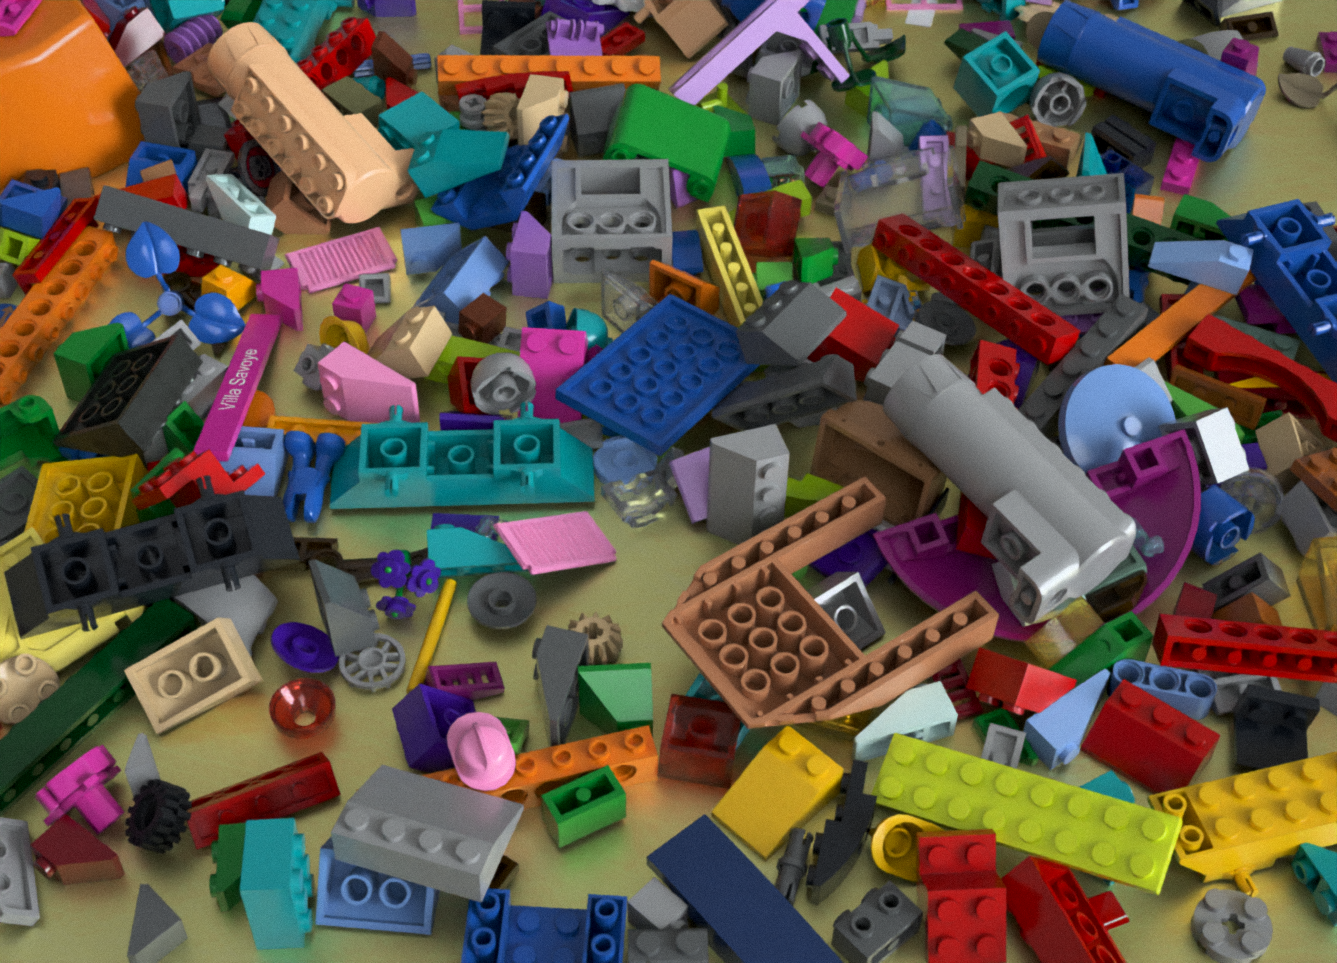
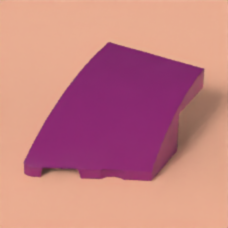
M1250 284L1234 297L1247 324H1265L1266 328H1274L1278 334L1296 333L1263 287Z

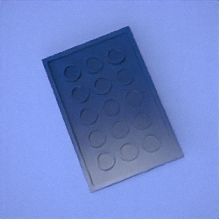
M669 294L556 389L555 399L661 456L760 364L746 363L736 334L737 327Z

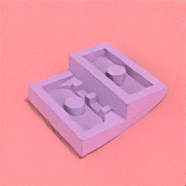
M710 447L669 462L692 524L707 519Z

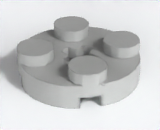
M1230 889L1209 890L1205 897L1198 902L1191 918V932L1196 943L1199 940L1201 945L1207 949L1205 954L1219 963H1250L1251 960L1259 956L1261 957L1271 942L1273 928L1271 919L1267 914V906L1261 899ZM1222 922H1234L1240 929L1237 930L1236 934H1231L1228 927L1222 925Z

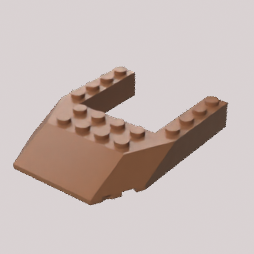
M866 476L701 565L695 572L693 581L687 590H683L677 599L675 608L669 611L662 622V628L747 729L831 720L882 706L993 639L999 614L977 591H974L865 656L794 578L792 573L882 524L886 497Z

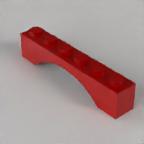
M1209 313L1188 336L1183 353L1184 357L1209 371L1244 373L1262 378L1279 386L1294 396L1308 410L1316 421L1322 435L1337 443L1336 382L1324 378L1309 367L1295 362L1280 351L1266 346L1251 335L1239 331L1228 325L1224 320L1218 319Z

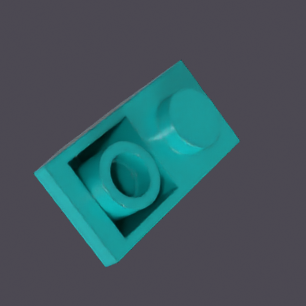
M1306 842L1300 845L1291 865L1297 879L1306 885L1315 898L1319 911L1326 915L1333 926L1336 927L1337 853Z

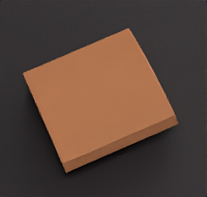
M212 43L204 45L172 66L176 74L184 71L191 72L193 86L207 94L218 97L225 92L208 68V56L214 45Z

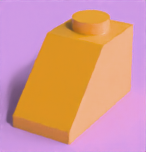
M219 265L202 278L201 296L208 293H220L229 298L237 310H239L257 296V283L229 268Z

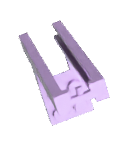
M765 0L671 85L668 90L675 98L695 105L776 31L798 38L802 43L799 45V48L808 58H812L819 63L816 68L825 79L828 78L831 82L836 80L843 83L850 75L798 14V11L810 0Z

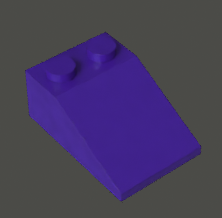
M545 0L541 16L551 11L566 20L575 19L576 24L579 19L583 20L584 24L586 21H599V24H604V33L600 35L601 38L627 18L630 11H621L613 5H598L591 0Z

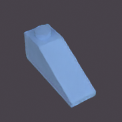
M1225 240L1155 242L1148 267L1237 295L1249 272L1254 250Z
M1103 669L1059 698L1041 713H1036L1026 720L1023 732H1026L1025 738L1039 759L1050 770L1062 762L1068 764L1080 752L1079 747L1104 695L1110 676L1108 670Z

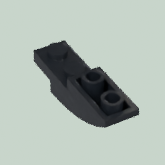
M853 759L851 774L843 773L840 795L846 796L845 805L837 803L834 820L826 819L824 832H816L812 855L819 856L817 866L809 865L805 885L806 888L812 889L810 904L819 905L831 895L845 880L863 851L872 825L877 796L863 794L868 762Z

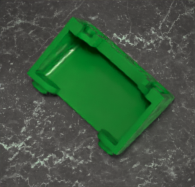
M632 84L625 90L610 123L602 160L635 159L637 154L649 159H668L669 167L689 174L686 185L689 194L694 198L709 203L714 193L724 159L731 126L728 120L720 115L643 84Z
M26 395L0 408V471L23 459L32 468L38 465L37 461H47L50 463L69 461L61 455L59 447L52 442L58 434L59 428L53 409L42 397Z

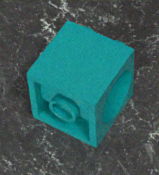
M149 0L155 19L166 34L172 32L174 28L179 27L181 23L186 22L190 18L213 15L217 19L225 10V0Z
M1005 31L963 56L953 89L978 117L997 113L998 111L1010 113L1029 101L1030 93L1035 86L1040 69Z
M423 91L378 115V132L395 150L415 149L417 139L422 134L429 131L433 133L441 129L459 130L460 121Z

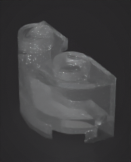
M657 469L636 474L627 485H624L619 480L601 486V495L623 522L628 523L632 528L645 527L658 520L655 514L662 510L667 503L671 507L677 497V493Z

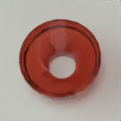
M301 678L292 680L282 685L272 696L269 703L271 721L281 734L289 738L307 739L315 737L324 732L334 720L336 715L334 693L325 683L316 679ZM303 713H311L316 717L314 722L307 726L296 724L295 719Z

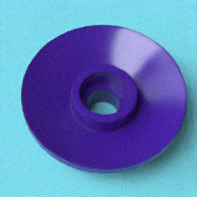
M288 622L277 626L271 635V645L275 653L284 662L299 670L322 673L334 668L339 660V656L335 657L328 635L311 625Z

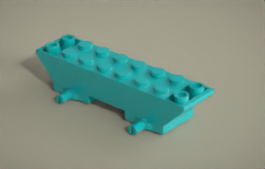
M263 0L253 22L263 26L286 49L292 60L297 63L311 54V49L315 47L314 42L324 19L330 20L333 11L338 7L354 8L355 0Z
M525 402L520 404V417L494 420V429L429 431L428 422L411 423L403 421V408L397 405L395 413V406L392 405L389 408V421L378 424H362L361 435L345 446L343 455L334 463L330 509L595 502L593 448L561 429L559 419L533 417L534 405L531 402H528V411H526Z

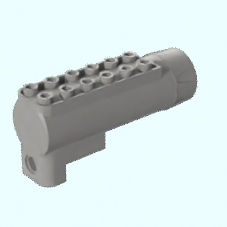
M941 354L930 355L910 367L892 386L883 404L884 414L894 423L905 438L925 454L988 518L981 543L1018 580L1016 590L1011 593L1007 605L1021 620L1032 624L1068 598H1077L1086 594L1100 584L1120 562L1127 558L1136 537V525L1132 517L1122 512L1110 500L1104 490L1099 489L1089 480L1079 466L1074 465L1055 443L1050 442L1038 430L1034 422L1025 418L1014 407L1012 401L1004 397L995 387L982 394L971 379Z

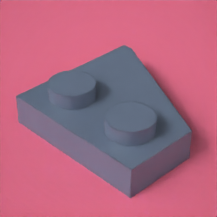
M877 275L867 306L899 325L894 336H897L900 330L905 331L915 314L912 304L908 300L909 293L906 285Z

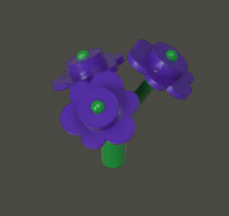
M392 550L389 554L387 552H380L377 556L378 562H375L371 567V574L374 578L379 579L381 587L388 588L393 586L396 588L395 597L383 596L381 601L376 603L378 610L384 611L386 616L393 619L412 617L416 609L414 604L409 603L407 598L402 597L405 584L409 591L414 592L417 597L421 598L426 592L433 593L438 588L437 578L441 574L440 568L436 567L435 562L429 558L424 559L420 565L411 567V554L408 550Z

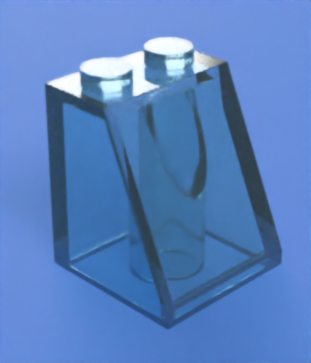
M879 76L871 78L867 123L869 126L871 124L872 111L879 112L903 134V144L906 147L910 146L924 122L927 123L930 119L940 124L946 133L947 131H952V118L949 114L947 115L940 99L936 98L931 88Z

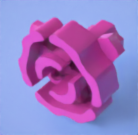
M821 122L817 123L810 135L804 131L800 135L819 150L803 174L822 188L825 187L839 166L851 172L854 168L859 171L869 157L852 142Z
M103 744L85 753L45 785L48 790L44 787L36 793L35 799L49 814L43 820L47 826L53 825L65 813L75 807L98 835L123 816L125 811L103 786L115 778L122 770L118 765L115 766L117 761Z

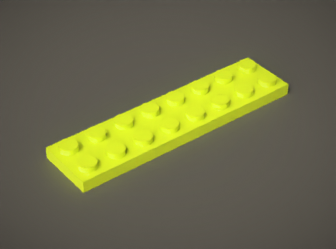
M898 733L893 735L871 795L877 796L875 806L900 814L910 815L953 831L993 829L996 833L997 845L1159 896L1183 823L1180 817Z

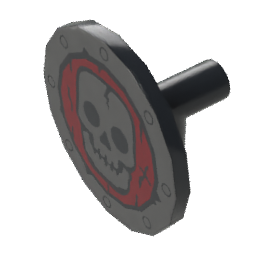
M251 139L241 146L237 160L238 167L231 168L229 174L234 175L237 179L241 178L247 189L254 195L265 197L267 196L270 180L279 173V166L256 139Z

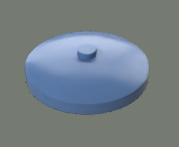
M1106 365L1086 372L1068 389L1059 412V439L1064 455L1074 465L1079 466L1086 475L1089 470L1118 461L1123 449L1162 437L1159 425L1176 419L1165 392L1149 375L1127 365Z

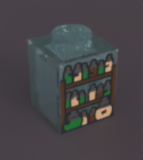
M795 154L762 158V163L768 173L772 188L800 179L802 182L805 181L804 168L802 165L799 166Z

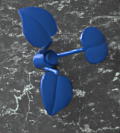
M147 221L141 223L126 248V262L130 270L140 277L149 278L156 274V278L164 293L157 300L159 310L143 323L133 312L121 313L110 321L109 324L117 322L123 324L129 349L154 341L156 339L154 332L146 327L162 314L174 316L180 311L193 316L188 328L200 342L207 344L223 343L240 335L244 331L246 323L243 321L234 303L220 293L202 295L196 300L195 311L184 305V298L179 292L170 290V287L162 277V273H172L178 268L180 262L178 247L170 235L159 226Z

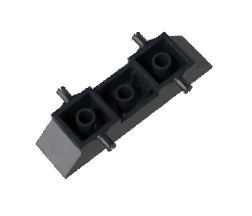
M203 476L207 489H204L201 477L196 479L201 498L190 505L175 508V514L109 532H104L103 528L86 533L73 532L69 514H62L65 527L60 515L55 516L54 520L59 536L49 543L31 547V554L4 572L20 639L79 623L82 625L83 632H89L88 621L92 630L98 628L97 618L225 583L226 591L231 592L233 589L230 581H233L235 590L241 588L240 578L300 562L282 497L245 495L244 490L227 495L215 494L211 477Z

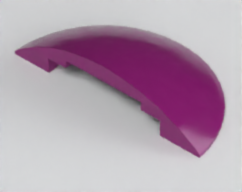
M1185 429L1123 449L1118 461L1094 468L1086 473V477L1099 489L1104 490L1110 500L1122 512L1130 515L1135 522L1136 537L1133 545L1146 563V576L1148 579V583L1135 608L1131 610L1135 615H1138L1152 604L1171 584L1182 568L1197 532L1201 509V486L1197 462ZM933 513L872 535L881 554L894 573L915 595L937 612L977 591L999 614L993 637L1029 643H1057L1089 637L1101 626L1112 621L1109 620L1102 624L1088 606L1089 609L1023 627L1001 597L992 564L999 561L956 549L958 515L939 520L937 513Z

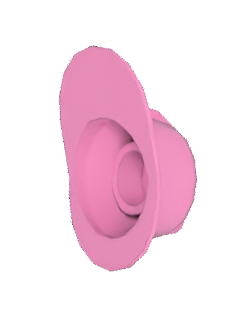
M474 712L467 713L458 718L450 726L447 734L448 748L462 782L470 788L480 791L496 790L505 785L513 776L516 762L511 742L501 721L491 714Z

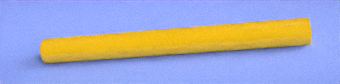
M453 579L444 580L406 689L407 694L419 683L424 684L428 666H430L457 587V582Z

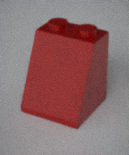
M836 287L829 298L846 311L847 316L807 359L817 362L825 355H839L853 364L855 380L864 382L868 371L878 366L885 349H891L894 345V335L899 325Z

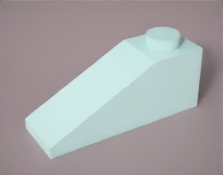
M206 175L207 185L223 221L272 235L276 215L234 175Z
M941 681L931 684H919L902 694L854 738L852 761L853 759L866 761L886 755L894 733L925 742L953 736L958 714Z

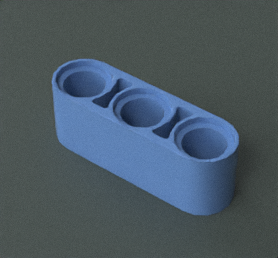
M1122 659L1114 664L1106 689L1107 695L1110 697L1122 680L1125 679L1190 718L1200 720L1204 719L1210 711L1217 692V684L1205 674L1132 659Z

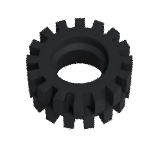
M155 779V781L149 780L147 781V786L142 785L139 789L141 794H135L132 799L135 804L133 807L129 806L128 813H131V816L125 821V825L129 826L125 830V834L129 837L128 842L134 846L164 854L166 850L171 851L174 848L173 843L178 844L180 842V832H186L187 826L184 824L191 817V813L187 812L188 809L192 808V801L188 800L191 796L183 787L160 779Z

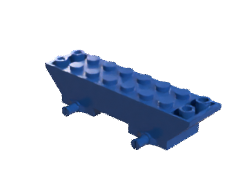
M1299 199L1219 219L1216 225L1229 242L1254 250L1250 265L1251 272L1331 380L1337 383V262L1328 251L1332 241L1323 230V227L1335 224L1333 213L1330 212L1319 216L1314 215L1305 208Z

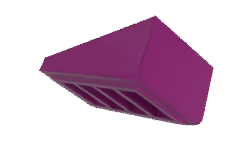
M496 661L428 666L424 681L426 686L471 700L504 693L505 689ZM486 675L488 683H483L481 676ZM468 679H472L473 684H469Z

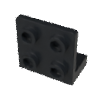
M482 0L480 55H496L493 51V45L534 21L535 2Z
M1248 684L1233 707L1235 767L1256 771L1307 759V729L1320 712L1319 699Z

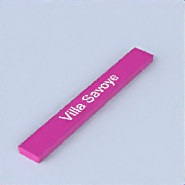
M250 314L195 445L194 451L196 454L210 449L218 461H229L282 325L281 315Z

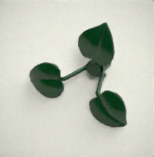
M846 18L834 19L826 24L829 37L826 38L827 48L831 53L832 47H835L836 51H843L850 75L843 83L836 80L832 82V89L836 92L853 90L857 86H867L877 79L876 72L872 69L854 72L848 52L851 42H853L861 54L862 61L867 63L873 61L874 64H878L883 60L889 62L900 58L906 51L905 34L891 43L881 46L879 49L866 53L854 36L853 30H850ZM813 60L812 68L808 75L819 72L816 68L819 63L816 60Z

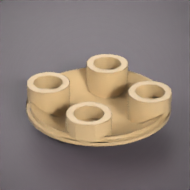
M26 653L11 657L0 663V721L14 726L34 711L42 700L48 698L60 688L58 676L47 662Z

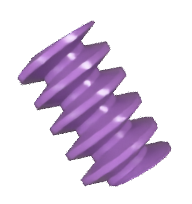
M213 15L190 18L165 35L164 47L171 60L177 64L208 43L214 44L217 38L219 39L223 35V30L219 21Z

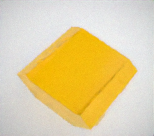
M872 243L859 250L856 265L859 266L862 279V293L872 291L877 275L905 284L908 291L930 290L931 286L877 250L872 246Z

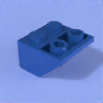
M141 141L129 159L125 187L143 183L140 170L172 159L177 176L188 194V181L198 164L195 150Z

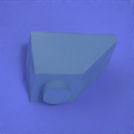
M459 223L400 229L406 275L436 272L452 254L462 249Z

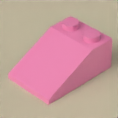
M346 342L341 343L318 362L324 398L323 403L330 413L337 414L347 421L381 423L389 421L390 406H395L396 413L397 405L403 408V421L411 423L420 422L416 383Z

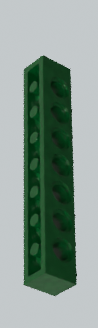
M980 160L967 186L963 204L998 216V183L1034 179ZM1126 213L1128 264L1141 268L1146 272H1152L1169 278L1171 281L1189 285L1190 280L1148 267L1155 242L1204 240ZM1094 216L1032 220L1033 229L1094 225Z

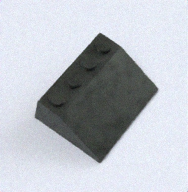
M179 334L115 353L52 442L58 447L116 457L143 454L152 446V439L157 431L167 423V416L172 408L182 400V393L186 387L196 379V372L203 361Z

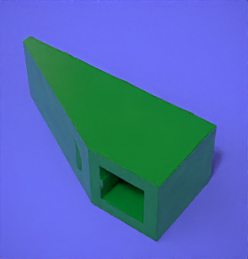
M1130 611L1101 626L1047 670L1077 680L1074 687L1076 688L1103 669L1108 670L1111 676L1114 664L1119 660L1146 661L1154 635Z

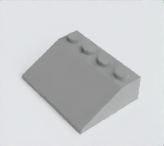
M381 765L347 801L331 831L335 860L482 903L521 817L524 805Z

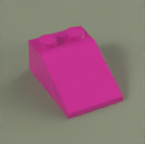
M522 327L520 357L529 364L536 382V395L531 401L534 405L533 417L559 419L560 423L582 420V413L556 400L555 392L561 384L587 363L588 337L586 331Z

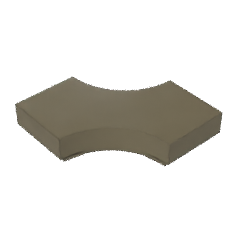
M957 126L955 128L954 207L955 201H964L967 126Z

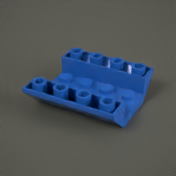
M567 114L547 116L539 123V128L527 145H515L511 148L507 146L500 170L438 193V198L431 207L433 213L454 223H459L470 230L517 221L521 211L526 207L562 145L569 116Z
M488 889L482 903L469 899L461 963H623L627 896L588 894L587 909L515 906L511 905L510 890Z

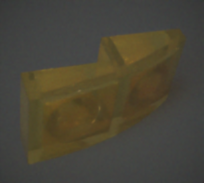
M1079 596L1053 616V619L1025 640L1024 643L1048 670L1084 641L1104 621L1082 596Z

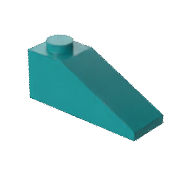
M440 524L435 526L434 529L427 530L428 558L435 562L436 567L440 568L441 574L438 578L528 571L521 568L508 547L503 543L462 527L455 528L451 524Z

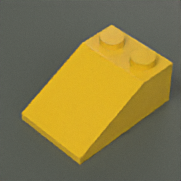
M787 725L760 750L712 810L711 816L766 862L788 842L791 829H802L840 793L844 769Z

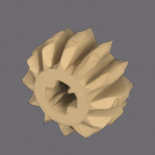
M510 92L491 95L490 99L484 102L486 110L481 112L485 116L482 125L487 126V131L508 132L509 140L518 138L517 107L520 99Z
M595 611L592 617H587L581 613L579 621L570 620L568 630L588 634L589 666L607 665V662L616 663L618 653L623 648V639L621 638L619 624L612 623L610 615L599 618L597 611Z

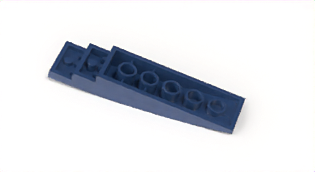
M706 814L702 815L647 856V866L675 895L688 905V917L697 925V928H707L708 946L724 963H843L790 902Z

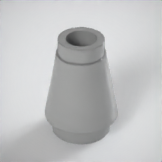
M1290 46L1283 54V60L1298 72L1313 77L1318 76L1325 65V59L1321 57L1319 52Z

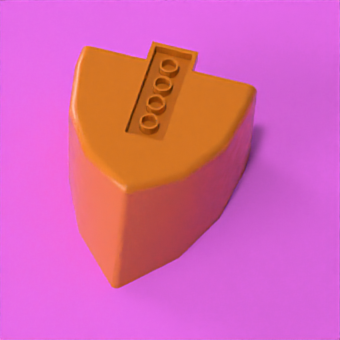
M42 0L15 35L0 37V195L12 179L17 181L26 170H56L60 182V173L88 167L91 178L98 177L129 162L130 157L140 142H145L144 135L140 131L141 122L139 114L135 109V100L141 92L80 0Z

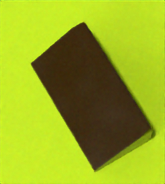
M1272 11L1225 18L1218 25L1220 31H1238L1243 40L1246 41L1279 36Z

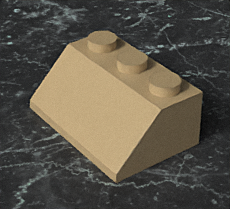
M530 74L517 107L518 145L528 144V141L539 128V123L545 117L567 114L565 113V108L568 103V91L564 90L563 78ZM566 132L562 145L554 159H561L563 152H568L570 137L566 136Z

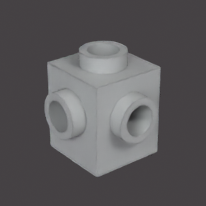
M325 343L322 346L307 344L293 370L304 378L302 381L304 385L316 391L322 390L318 362L335 349L334 347Z

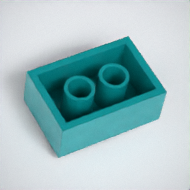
M295 818L246 820L240 894L256 949L304 948L305 932L312 931V909L307 908L308 898L314 897L315 892L314 874H310L309 854H305L304 833L298 834Z

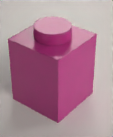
M345 283L332 302L334 316L341 320L357 322L364 329L365 333H367L376 318L373 290Z

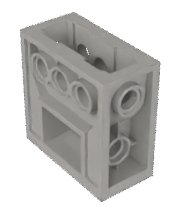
M668 159L552 161L553 283L649 282V263L652 260L672 266L673 236ZM611 256L617 257L616 259H607V257ZM637 256H645L649 259L645 261H638L634 258ZM578 257L589 258L586 262H579L575 259Z
M1124 173L998 183V224L1002 275L1005 281L1058 316L1104 313L1120 294L1130 298ZM1094 216V225L1033 229L1032 220ZM1097 288H1104V289H1102V290H1100V291H1093V290H1091V289H1097ZM1042 292V293L1039 294V295H1031V294H1029V293Z

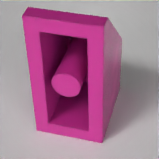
M297 267L261 271V283L256 284L258 302H264L266 314L281 315L283 324L296 331H303L301 286Z

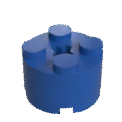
M1212 485L1201 493L1198 528L1191 551L1211 565H1219L1226 562L1239 551L1234 547L1241 538L1246 541L1250 536L1255 521L1253 513L1217 485Z

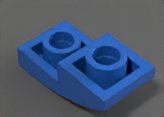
M697 230L672 232L673 267L693 276L704 272Z

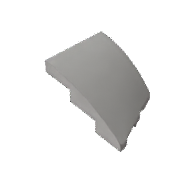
M255 575L240 578L241 588L235 590L233 581H230L233 589L231 592L226 591L225 583L172 597L178 605L196 616L202 626L218 617L230 618L250 657L253 654L251 646L257 634H263L267 626V619L273 614L278 603L277 598Z

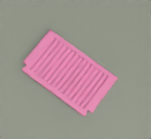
M380 227L285 254L290 267H297L301 289H308L309 293L357 280L361 274H377L394 269L397 261Z
M587 511L496 523L493 525L523 570L527 569L531 575L615 562L617 559L614 555L616 550Z

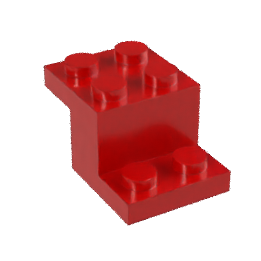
M210 449L196 454L193 450L182 458L178 457L163 467L165 472L159 476H153L138 487L141 493L131 499V501L139 511L168 498L176 508L190 505L201 498L196 479L199 477L202 478L204 489H207L203 476H210L214 493L227 495L242 490L246 491L266 474L258 463L248 468H245L242 464L229 473V471L224 470Z
M994 830L916 832L917 906L923 911L922 917L925 922L926 962L1006 963V886L996 872V833Z

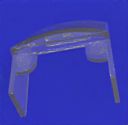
M954 145L948 146V152L935 153L934 147L873 160L862 164L863 171L849 176L847 170L841 172L834 214L845 255L852 254V247H863L872 243L879 219L904 213L928 230L957 225V229L964 228L966 215Z

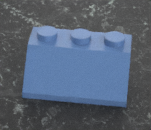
M484 236L452 254L412 308L416 306H435L438 311L445 312L446 322L459 324V311L482 293L490 297V288L504 277L503 270L509 261Z
M330 837L320 848L315 925L431 935L440 890L335 860L332 837Z

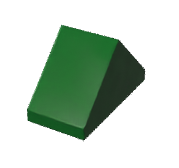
M183 401L167 416L168 421L162 427L168 453L175 447L180 449L185 455L193 451L205 424L187 402Z

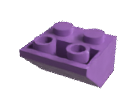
M521 211L518 223H513V242H508L506 247V260L511 263L508 267L507 282L512 283V295L548 299L553 281L552 237L528 211Z

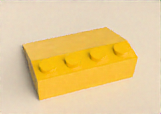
M133 454L125 457L108 456L42 464L24 532L33 527L42 541L49 543L59 536L54 517L60 515L65 527L62 514L65 513L70 515L73 532L80 533L103 528L104 532H109L140 523L135 505L131 501L133 498L130 491L148 474L139 455Z

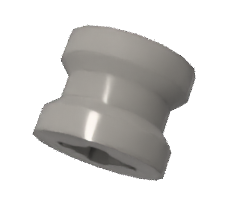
M470 94L459 100V109L461 111L459 118L460 124L463 127L480 129L485 126L482 125L485 116L481 113L486 110L484 105L486 99L483 96Z

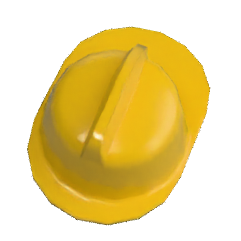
M328 316L320 324L319 337L321 346L325 343L336 348L341 343L346 342L366 355L368 354L370 347L366 333L357 322L341 320L336 316Z
M896 814L887 817L877 824L875 828H870L869 835L872 837L870 847L872 859L885 872L917 882L916 832L945 830L933 823L910 815Z

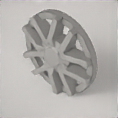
M374 633L376 645L357 650L360 653L359 656L352 653L340 655V672L342 677L349 683V686L376 692V689L390 688L391 684L404 673L406 658L403 647L393 637L381 633ZM379 641L386 642L382 649L377 648ZM392 646L397 650V652L388 653ZM345 660L352 662V664L345 667ZM400 661L399 664L387 663V662ZM360 670L355 676H350L354 672ZM386 672H394L389 677L386 674ZM380 675L383 680L374 682L373 676ZM365 678H369V682H362Z

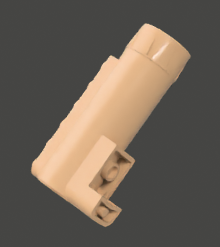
M254 22L242 23L226 31L215 42L208 56V68L229 97L234 100L231 112L324 218H339L344 223H358L371 218L382 209L408 205L414 201L419 188L407 171L414 149L395 150L362 113L343 116L292 60L286 49L263 26Z

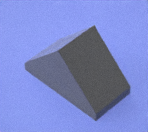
M140 884L127 957L130 963H157L187 940L188 937L181 918L148 884Z

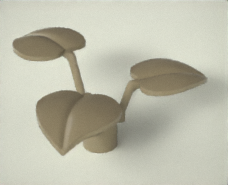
M1279 73L1278 84L1283 95L1291 103L1302 108L1317 107L1320 99H1325L1337 90L1336 83L1326 92H1323L1321 82L1308 74Z

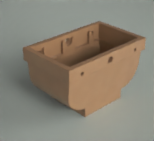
M857 400L845 403L837 410L830 408L821 416L810 470L811 475L843 487L866 476L886 497L883 520L894 526L929 514L943 493L947 477L925 454L905 438L894 423L884 414L882 405L870 401Z

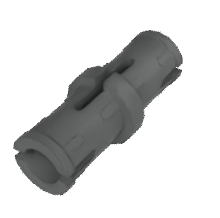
M800 828L791 829L789 833L790 837L784 856L781 859L779 858L776 867L779 872L774 885L792 906L795 903L800 879L803 876L805 877L808 868L805 863L814 839L810 832L803 839L806 830Z

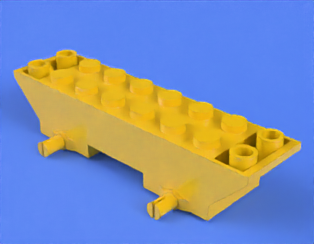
M1337 752L1149 795L1147 801L1151 809L1182 819L1183 823L1173 851L1180 865L1197 871L1203 883L1219 879L1235 880L1241 892L1255 897L1259 891L1250 877V874L1254 871L1272 867L1276 858L1296 854L1300 845L1306 842L1319 847L1337 844Z

